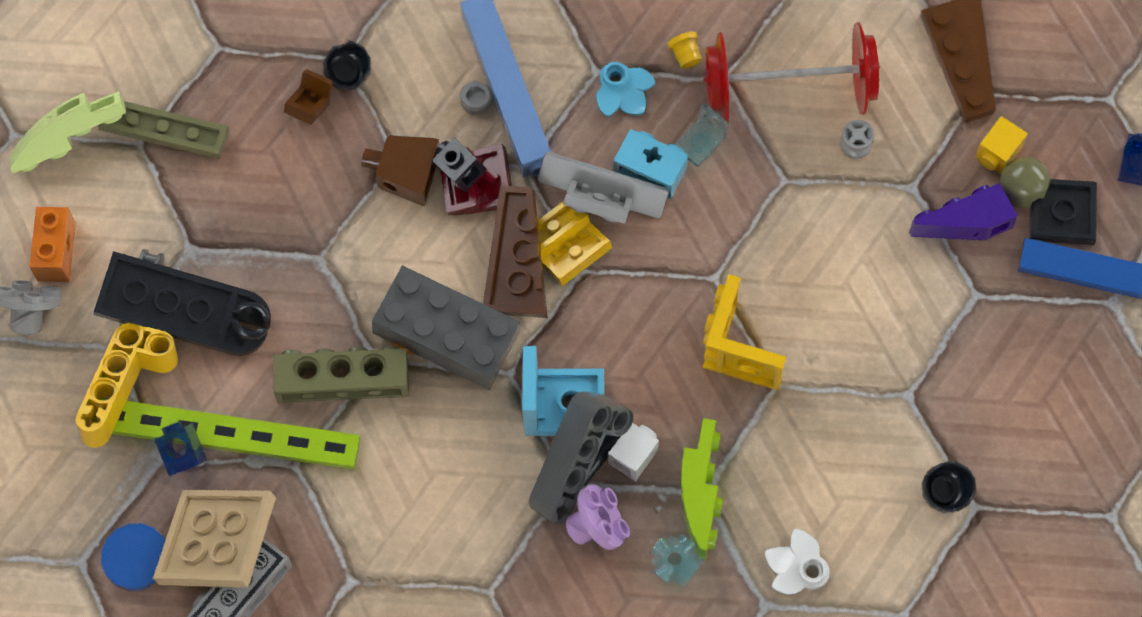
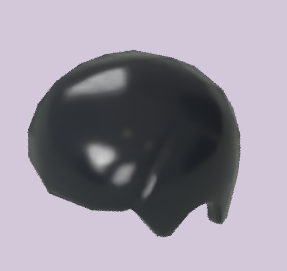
M354 41L333 46L323 61L324 76L332 80L333 87L339 90L352 91L358 89L365 84L371 74V57L365 47Z
M947 461L931 467L927 474L924 475L921 483L923 498L930 508L942 513L957 512L966 508L976 493V479L968 467L956 461Z

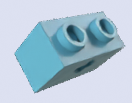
M632 129L629 130L613 160V172L668 188L667 198L669 199L672 198L688 166V154L679 146L674 144L666 145L657 141L654 136L647 132H637Z

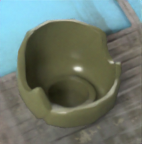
M1023 156L1005 166L1001 173L1000 185L1012 206L1028 208L1036 199H1043L1045 197L1051 178L1048 168L1041 161Z

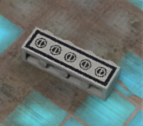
M263 538L248 588L212 587L208 592L203 591L194 601V609L187 617H251L293 567L289 557Z

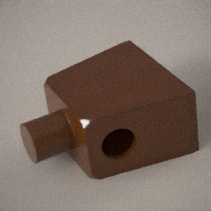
M387 136L383 151L365 148L361 166L377 170L375 177L377 186L380 189L425 206L437 167L432 160L436 157L435 150L440 144L439 139Z

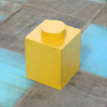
M1001 116L979 144L975 157L979 159L985 168L991 171L995 170L1001 174L1005 166L1013 161L1023 148L1028 133Z

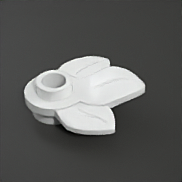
M794 529L790 547H776L765 551L768 566L774 573L778 574L772 584L774 590L785 595H794L804 588L818 589L826 584L830 574L829 566L823 558L819 557V544L811 535L802 530ZM814 568L818 571L819 575L816 578H810L807 576L806 570Z

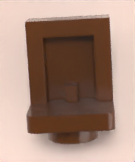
M306 69L302 73L300 87L286 101L284 113L312 125L330 104L333 81Z

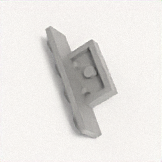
M552 152L545 153L538 176V181L567 190L563 205L569 206L576 212H589L599 215L608 222L626 223L629 210L660 218L669 192L668 188Z

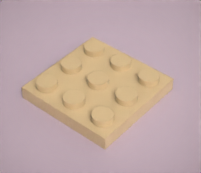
M182 490L153 579L159 585L248 588L276 497L271 491Z

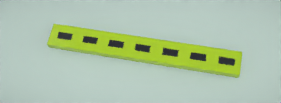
M103 398L101 399V401H105L110 398ZM126 401L112 434L352 470H355L361 441L360 435L132 401Z

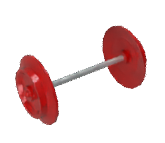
M856 22L852 34V65L728 74L724 37L722 32H718L715 46H708L705 50L706 76L703 81L707 86L710 112H719L723 124H728V82L853 73L857 107L860 115H864L867 112L869 101L878 100L880 66L877 45L874 36L865 35L860 22Z

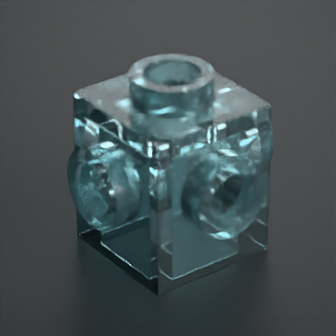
M682 533L678 538L671 535L668 540L662 536L650 551L655 556L651 563L656 566L652 572L668 584L674 579L683 587L704 559L694 552L697 545ZM678 552L682 557L681 563L672 565L668 559L670 553Z

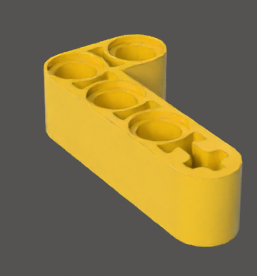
M131 323L122 324L115 330L76 415V425L81 440L86 446L97 448L108 442L141 368L157 373H167L176 367L178 356L173 337L169 333ZM128 343H135L133 345L127 346ZM159 351H166V352L161 353V354H156V353H158ZM120 369L123 370V371H121V372H119V373H113V372H115L116 370H120ZM105 397H111L108 400L101 401Z

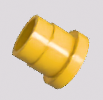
M695 31L680 34L667 43L669 50L674 52L681 69L693 67L703 61L696 42L699 38Z

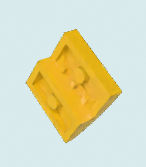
M564 201L538 220L542 266L561 286H564L612 249L610 240L590 222L588 215L576 212L569 206L563 205Z

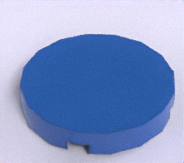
M142 523L127 524L116 529L106 539L101 550V565L106 576L117 587L128 591H141L149 588L150 585L156 582L153 577L165 544V539L154 527Z

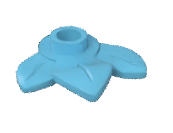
M611 62L604 66L600 72L601 87L596 94L598 107L606 117L613 115L619 108L629 115H643L646 109V99L643 91L652 88L656 82L652 75L642 68L628 69L620 62ZM612 76H618L621 78V80L618 82H613L610 80V78Z

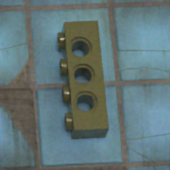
M394 345L383 346L381 350L352 347L348 351L335 352L327 348L318 349L315 353H301L297 350L284 351L282 354L273 355V390L277 403L409 397L407 351ZM374 366L383 369L377 376L366 374L368 369ZM347 368L350 370L345 377L338 378L333 376L337 369ZM312 369L316 371L315 376L311 379L300 377L306 370Z

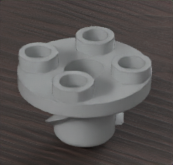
M26 280L13 281L12 287L0 286V306L11 309L10 324H8L11 330L23 335H32L40 332L44 323L42 319L43 310L54 309L60 306L61 289L56 286L32 287V282Z

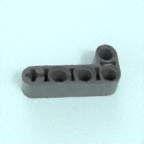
M586 391L577 393L567 407L529 498L530 508L556 525L566 522L567 517L574 510L578 494L585 484L605 434L612 436L624 435L630 429L634 420L632 410L606 395Z

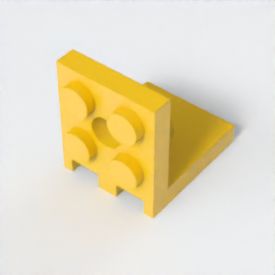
M728 274L725 285L720 283L718 285L714 298L713 313H709L706 321L703 344H705L706 348L703 368L779 391L786 356L726 339L737 307L741 284L740 277Z

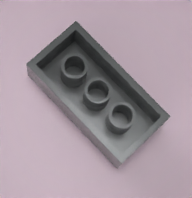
M403 265L372 320L373 334L410 350V352L489 390L517 339L520 329V321Z

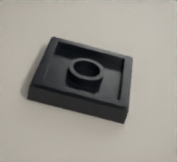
M1051 179L1045 197L1043 199H1036L1030 205V239L1049 243L1095 245L1097 182Z

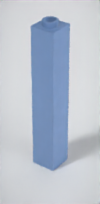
M493 0L461 1V14L488 87L491 90L492 98L522 177L528 175L539 176L545 153L551 152L495 4Z

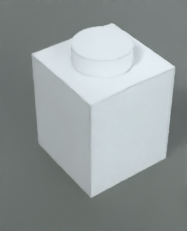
M632 423L630 429L618 439L608 453V464L636 482L658 452L659 440L656 439L657 435L644 425L638 427Z

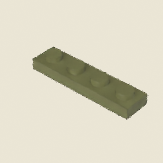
M124 101L126 113L119 120L111 124L102 123L97 125L100 131L216 159L221 158L230 132L226 125Z

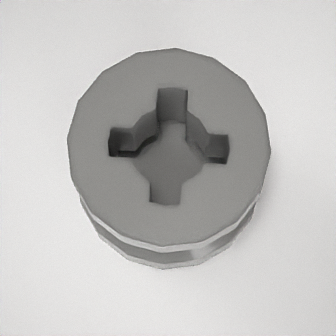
M857 119L847 123L843 128L840 142L842 152L852 159H861L867 156L871 151L874 139L873 128L864 120ZM855 142H862V144H853Z

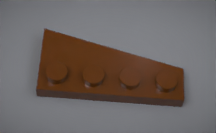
M953 0L922 9L920 17L963 122L967 123L993 115L996 108L981 0Z
M500 185L483 304L505 315L548 318L535 191L532 187Z

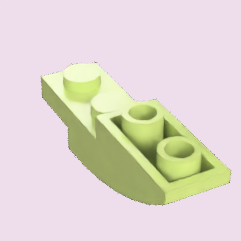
M117 91L89 103L85 93H82L51 110L26 132L10 154L9 161L12 173L14 174L19 171L28 172L36 168L42 161L50 158L52 160L59 159L72 149L71 136H83L89 133L94 126L102 123L111 124L119 120L126 113L125 103L120 92Z

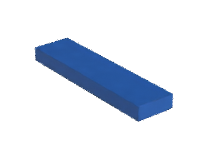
M1025 238L1018 267L1019 272L1142 299L1141 263Z

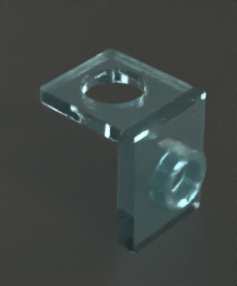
M703 103L700 106L699 120L675 145L682 148L688 154V160L696 167H699L726 139L728 122ZM709 117H711L718 125L712 122Z

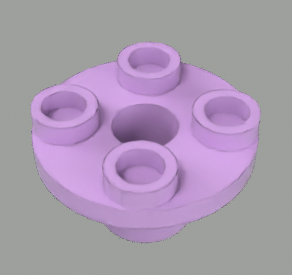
M588 485L580 490L577 500L579 511L569 515L566 519V530L570 538L580 545L594 539L597 544L607 550H612L622 545L624 539L630 536V529L620 515L617 508L618 500L613 490L610 488L602 489L597 485Z

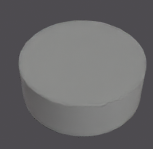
M478 81L466 84L460 92L462 108L473 115L485 113L492 104L490 88Z

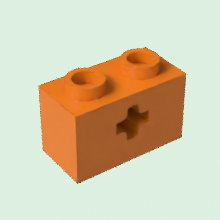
M36 207L29 267L37 281L70 282L76 222L68 207Z

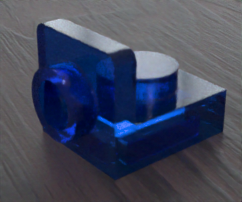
M1142 133L1128 135L1122 150L1117 181L1142 186Z

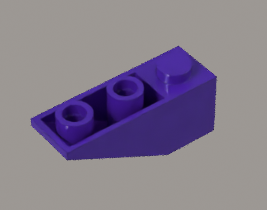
M1000 183L991 187L984 185L974 190L966 198L960 199L956 197L947 201L938 210L933 212L925 210L917 214L914 220H912L909 234L911 237L985 241L1012 229L1018 215Z

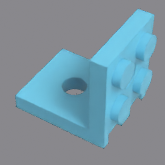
M523 346L522 412L525 436H556L567 410L562 405L563 398L568 395H576L581 391L604 395V369H538L536 346Z

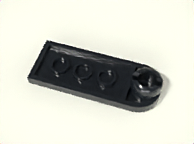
M115 251L112 253L94 309L95 316L123 324L130 323L165 331L174 339L234 356H244L257 351L265 342L271 323V314L267 303L254 292ZM245 322L261 328L253 330L240 326V323Z

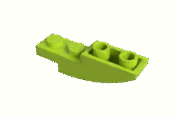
M703 418L698 449L684 447L681 471V499L685 524L692 545L700 559H706L708 549H715L718 530L711 529L713 517L720 518L723 498L717 497L718 486L710 485L713 483L716 464L709 463L711 451L718 452L721 432H715L716 420Z

